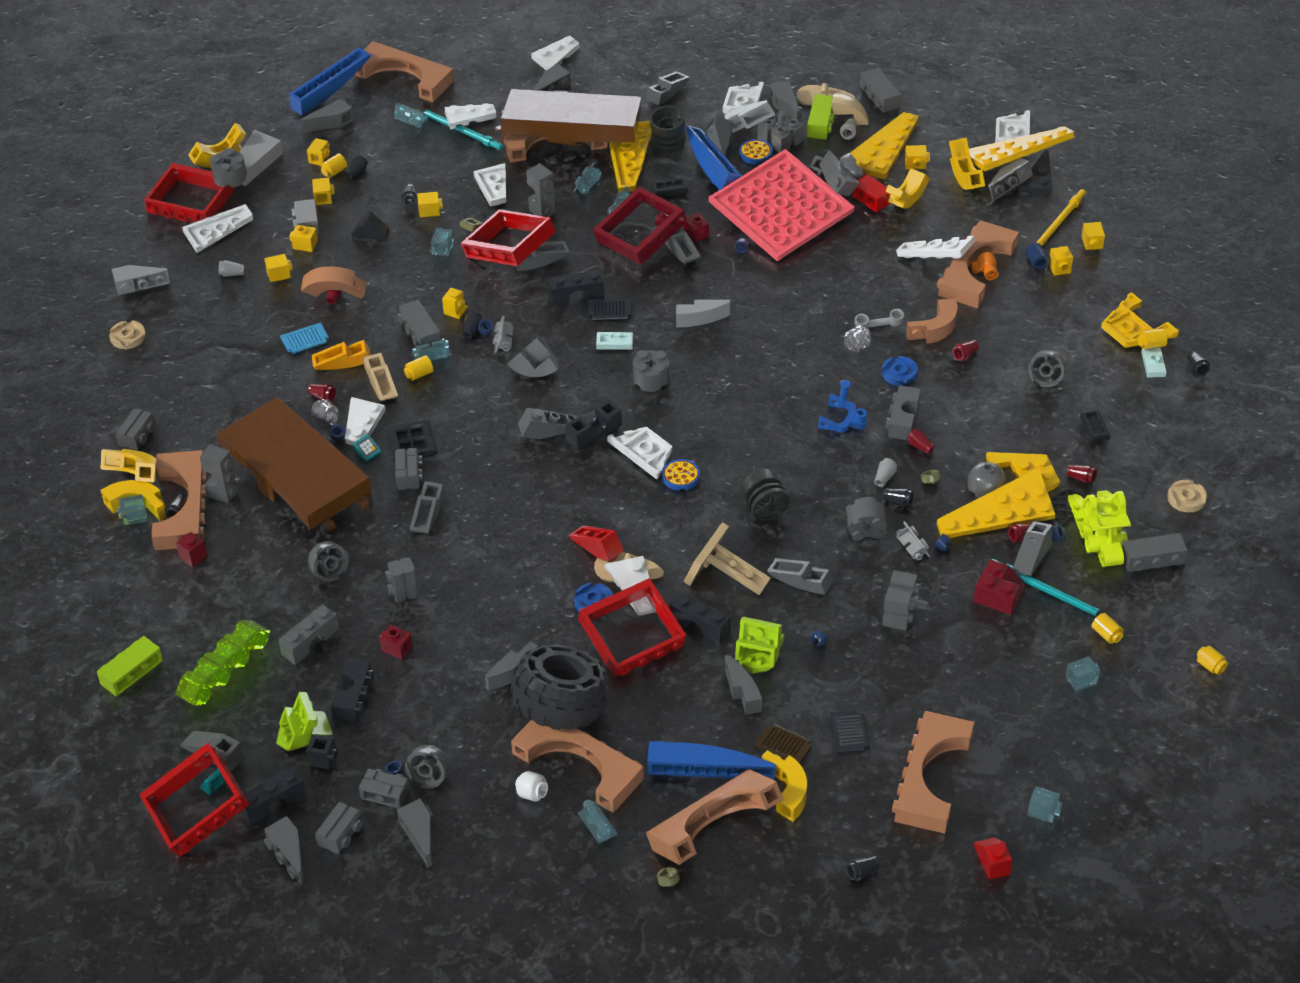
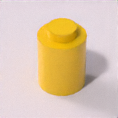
M336 154L321 164V172L328 178H332L347 168V162L341 154Z
M1164 329L1142 331L1138 336L1139 346L1142 349L1165 347L1167 345L1166 331Z
M426 355L405 364L404 368L406 377L411 380H416L433 372L432 363Z
M1106 613L1100 614L1093 621L1092 628L1108 643H1118L1123 638L1124 629Z

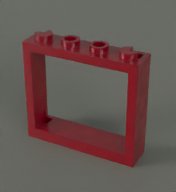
M638 187L600 222L593 231L597 242L642 265L670 239V236L674 235L687 222L683 209ZM642 202L669 215L637 247L610 234Z

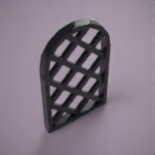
M1065 489L1050 498L1052 505H1057V509H1054V512H1057V516L1049 521L1056 526H1062L1072 519L1074 514L1069 515L1072 509H1069L1068 493L1078 494L1085 499L1086 496L1082 492L1075 489ZM1059 498H1066V502H1059ZM1059 505H1066V509H1059ZM1060 512H1067V516H1060Z

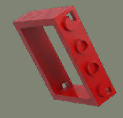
M172 163L146 196L144 202L147 213L195 223L217 215L234 192L235 187L230 188V185H225L224 188L216 185L211 171ZM176 181L218 190L204 211L161 201Z
M499 209L461 242L466 258L518 267L555 233V229L550 217ZM504 227L531 231L515 247L488 243Z
M650 578L579 611L578 620L613 677L624 676L631 669L643 667L654 658L660 659L671 650H679L685 642V632ZM643 597H647L673 638L617 663L592 621Z
M206 743L139 794L168 847L179 857L188 853L195 845L205 840L216 829L222 827L228 820L249 805L248 800L219 752L209 743ZM215 762L234 796L179 838H176L158 805Z

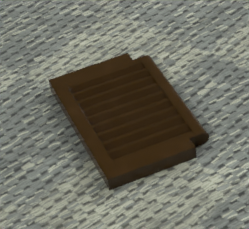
M772 724L771 727L766 726L754 743L755 748L764 752L768 750L780 756L783 760L790 755L799 764L811 749L809 739L776 724Z

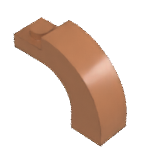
M320 267L309 271L303 276L301 291L317 297L327 290H340L361 299L365 296L367 281L354 276L355 271L346 268Z
M956 298L938 300L937 316L933 319L907 322V340L926 339V343H933L950 335L956 326Z

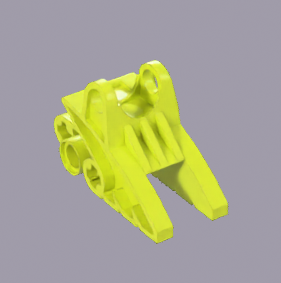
M1106 490L1097 491V498H1095V495H1087L1085 499L1078 494L1068 495V501L1076 519L1082 538H1085L1087 553L1097 552L1103 567L1122 565L1124 563L1122 544L1123 541H1128L1125 531H1122V527L1131 526L1126 514V501L1123 492L1116 491L1115 494H1111Z

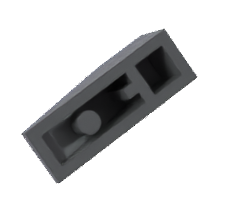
M828 151L819 164L825 179L836 194L850 196L859 182L835 155Z
M418 799L397 809L400 825L429 868L432 866V825L430 817L433 814L430 807L424 805L421 799Z

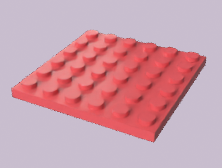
M786 149L709 197V202L776 261H779L854 212L852 204L841 195L836 194L827 183Z

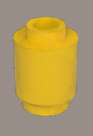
M1211 646L1202 647L1197 653V662L1212 674L1220 675L1228 666L1226 658Z

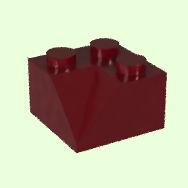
M990 559L975 585L973 602L1011 615L1026 585L1009 565Z

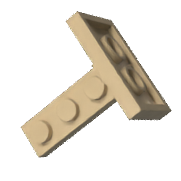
M722 522L693 562L684 582L690 586L703 567L707 568L712 564L760 595L769 582L770 577L719 545L729 527Z

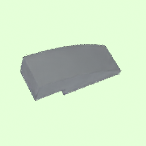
M766 100L732 110L725 114V119L733 124L731 131L734 133L744 127L748 129L774 116L775 112Z
M694 300V305H676V327L698 326L723 319L730 315V300Z

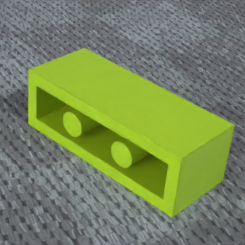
M815 94L807 124L808 138L827 140L828 133L832 131V123H834L835 116L832 108L833 96Z
M145 636L141 637L97 671L100 684L117 697L163 661L160 648Z

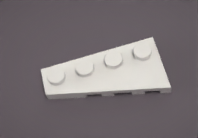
M245 204L182 227L183 233L196 253L252 221L253 215Z
M968 236L967 240H960L959 237H954L947 242H942V239H935L927 244L926 241L906 242L896 251L898 257L905 258L936 257L940 259L952 257L957 259L962 257L974 244L975 239L974 236Z

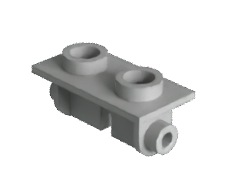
M505 316L502 317L500 322L496 323L494 332H496L493 339L495 353L498 348L503 349V351H509L512 347L513 325L511 322L504 321Z
M904 521L903 523L906 527L896 532L897 539L906 547V550L913 559L921 560L925 553L930 557L927 552L929 548L923 538L919 540L917 538L919 534L913 526L909 527Z

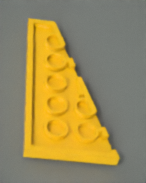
M903 112L850 153L857 160L855 163L858 167L861 166L865 175L868 174L873 177L886 179L916 127L919 116Z
M1059 127L1050 131L1007 139L1002 142L969 149L970 157L974 165L987 171L1074 138V131L1067 127Z

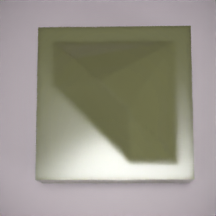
M474 218L460 221V226L471 232H474L483 224Z

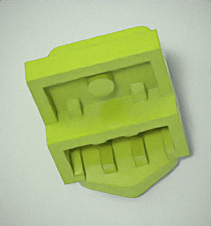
M742 617L740 620L739 639L736 641L735 660H738L739 664L751 674L767 672L774 668L779 657L780 648L784 642V634L781 633L782 625Z
M299 692L293 708L285 707L281 716L276 743L286 751H293L308 746L313 734L327 737L332 736V730L326 714L322 711H313V705L309 700L307 692Z

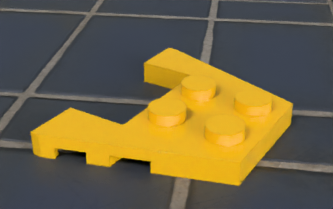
M1132 292L1102 322L1101 327L1125 348L1139 345L1138 336L1142 331L1164 329L1167 339L1175 338L1179 334V330L1169 322L1153 329L1133 313V310L1142 306V300Z
M986 453L988 462L995 463L1001 468L1011 466L1016 478L1039 468L1047 492L1059 487L1060 480L1046 454Z

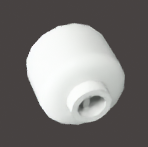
M526 771L516 780L517 794L522 798L536 802L547 794L548 784L543 775Z

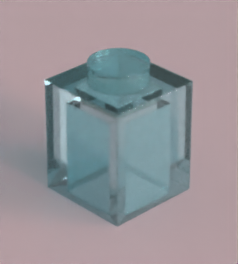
M436 228L431 239L432 254L449 256L454 245L453 230Z
M142 494L119 499L120 507H117L119 519L123 518L124 525L148 521Z
M1089 656L1067 665L1066 679L1076 692L1098 683L1099 666Z
M1035 786L1029 802L1027 815L1053 823L1055 815L1059 816L1062 808V803L1059 802L1060 793Z

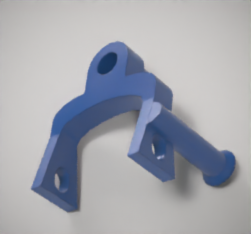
M842 380L840 382V396L838 397L831 393L828 406L847 409L848 415L841 423H836L820 415L818 428L844 433L849 427L859 430L866 427L867 411L862 408L856 409L854 403L846 401L848 387L851 386V383L847 380Z

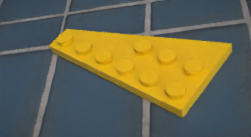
M650 121L639 122L634 142H608L619 193L632 192L637 188L652 137Z
M1037 468L937 519V527L940 536L944 533L949 538L1008 528L1012 527L1013 524L1033 523V521L1040 522L1055 519V512L1040 469Z

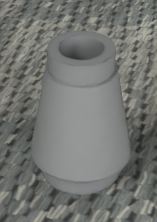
M848 119L840 128V134L844 139L855 137L857 124L855 119Z
M227 260L219 261V275L228 277L244 274L243 264Z
M885 458L879 463L874 480L877 486L884 487L897 472L896 462Z

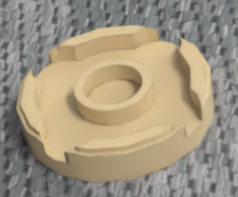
M122 321L111 328L109 337L113 346L119 349H130L139 346L144 341L146 334L145 328L141 323L137 321L128 323L127 321Z
M1180 480L1171 485L1167 497L1168 502L1177 510L1195 512L1205 506L1207 493L1200 484L1196 485L1190 480Z

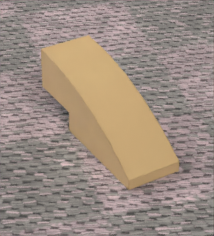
M377 353L364 357L366 372L380 402L398 397L382 354Z

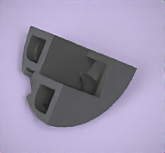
M540 335L507 363L517 373L529 377L546 376L559 368L554 354Z

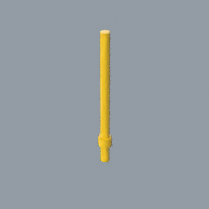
M1081 189L1077 195L1070 199L1067 207L1036 243H1040L1043 246L1071 211L1080 205L1081 199L1086 195L1084 189Z

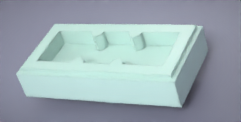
M597 332L596 349L633 350V333Z
M1161 348L1142 349L1141 353L1147 377H1166V368Z

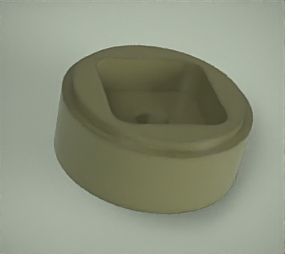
M929 470L922 473V482L934 484L937 480L941 479L940 472L938 470Z
M673 867L661 869L657 873L658 883L661 886H672L680 880L678 870Z

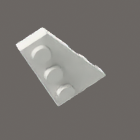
M571 36L565 37L531 53L532 59L545 70H548L557 64L561 65L563 59L569 58L579 49V42Z
M488 103L482 105L469 104L466 106L453 105L445 107V115L450 129H454L459 124L466 126L471 121L482 122L496 118V110L493 104Z
M505 163L474 171V178L490 207L506 203Z
M351 397L345 443L354 446V442L366 434L370 436L385 412V405Z
M643 556L608 563L604 566L621 590L649 578ZM647 597L630 603L638 616L656 612Z

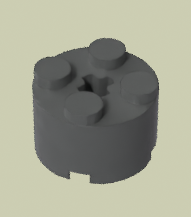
M226 148L223 152L217 153L210 158L213 180L216 185L224 188L225 185H230V188L245 182L247 171L245 160L241 153L234 151L232 148Z
M653 350L638 351L633 359L634 384L640 386V389L643 391L654 392L661 390V387L666 386L670 380L669 359L666 353Z
M864 497L854 500L855 504L851 506L849 504L846 507L848 531L854 540L859 541L864 537L880 539L884 536L883 533L887 529V520L883 502H877L876 498Z

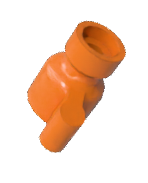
M985 252L976 261L969 263L972 273L984 272L987 280H994L999 275L995 256L991 252Z

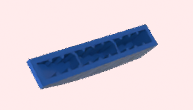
M359 47L289 94L291 109L303 116L327 100L360 70L371 57V54Z
M686 127L694 154L706 175L718 188V191L742 177L701 128Z
M649 741L647 761L649 775L735 778L750 769L775 780V764L749 754L710 745Z

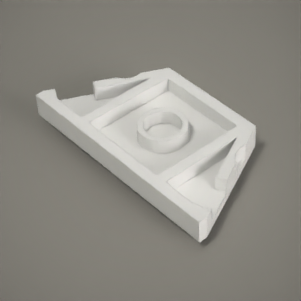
M759 82V86L750 87L749 84L729 87L723 105V113L726 114L742 106L759 102L764 89V82Z
M1030 110L1025 111L1024 115L1017 116L1015 113L996 118L995 143L1028 136L1030 133Z
M648 427L639 428L634 431H625L622 436L614 437L613 434L607 436V441L656 479L659 478L672 453V446Z

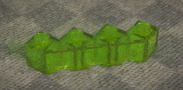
M240 620L235 625L236 630L231 635L227 633L216 643L217 648L212 653L207 652L197 661L198 666L192 672L188 670L182 676L175 695L192 705H206L213 686H225L230 678L232 667H244L249 660L251 649H263L268 641L270 630L252 620Z

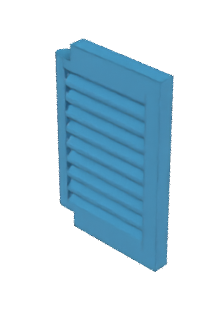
M321 323L280 335L287 351H292L293 354L326 344V340H329Z

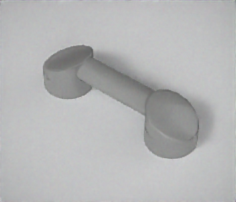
M893 309L890 312L889 318L869 320V317L865 314H858L855 317L854 323L857 328L864 331L869 327L883 325L898 326L903 322L904 312L900 309Z

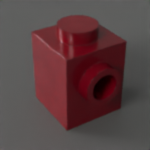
M698 212L686 217L687 222L684 224V231L695 243L709 237V222Z
M189 532L176 542L179 558L192 568L207 557L205 541L202 537L196 536L192 532Z
M390 625L386 631H383L379 638L382 652L401 660L413 647L411 633L393 625Z

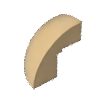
M834 93L832 99L834 115L854 114L856 125H869L866 110L857 99L848 94Z

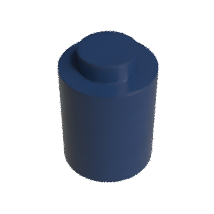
M1032 243L1026 248L1025 253L1035 269H1043L1049 264L1050 259L1040 243Z

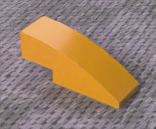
M364 340L349 346L342 342L313 354V368L315 370H337L364 364V357L371 355L370 348Z

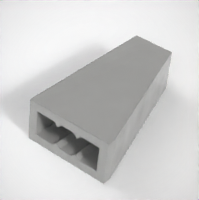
M257 130L252 132L240 151L244 157L247 171L246 180L241 185L246 186L283 154L281 140Z

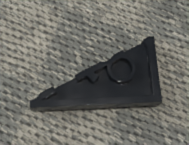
M1044 150L1031 168L1033 176L1019 185V192L1052 193L1049 150Z

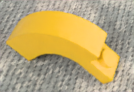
M235 123L225 139L218 144L204 145L196 142L189 153V157L195 165L211 168L210 158L217 153L223 152L226 148H232L240 153L242 149L240 143L244 140L246 133L241 125Z
M967 138L949 141L952 155L950 162L960 186L965 190L985 186L982 169L977 170L972 163Z
M910 168L905 181L898 189L888 185L886 192L890 194L888 202L904 209L911 207L924 192L930 178L926 174Z
M102 449L101 469L125 471L135 474V481L155 482L156 458L150 454L135 450L122 449V451Z
M126 480L101 489L104 504L113 514L126 507L139 505L148 508L159 521L166 518V505L162 500L161 492L156 486L148 482Z
M767 750L762 755V759L775 764V777L786 785L785 790L781 793L783 800L776 804V812L794 822L803 811L806 803V774L802 766L790 755L783 760L780 756Z

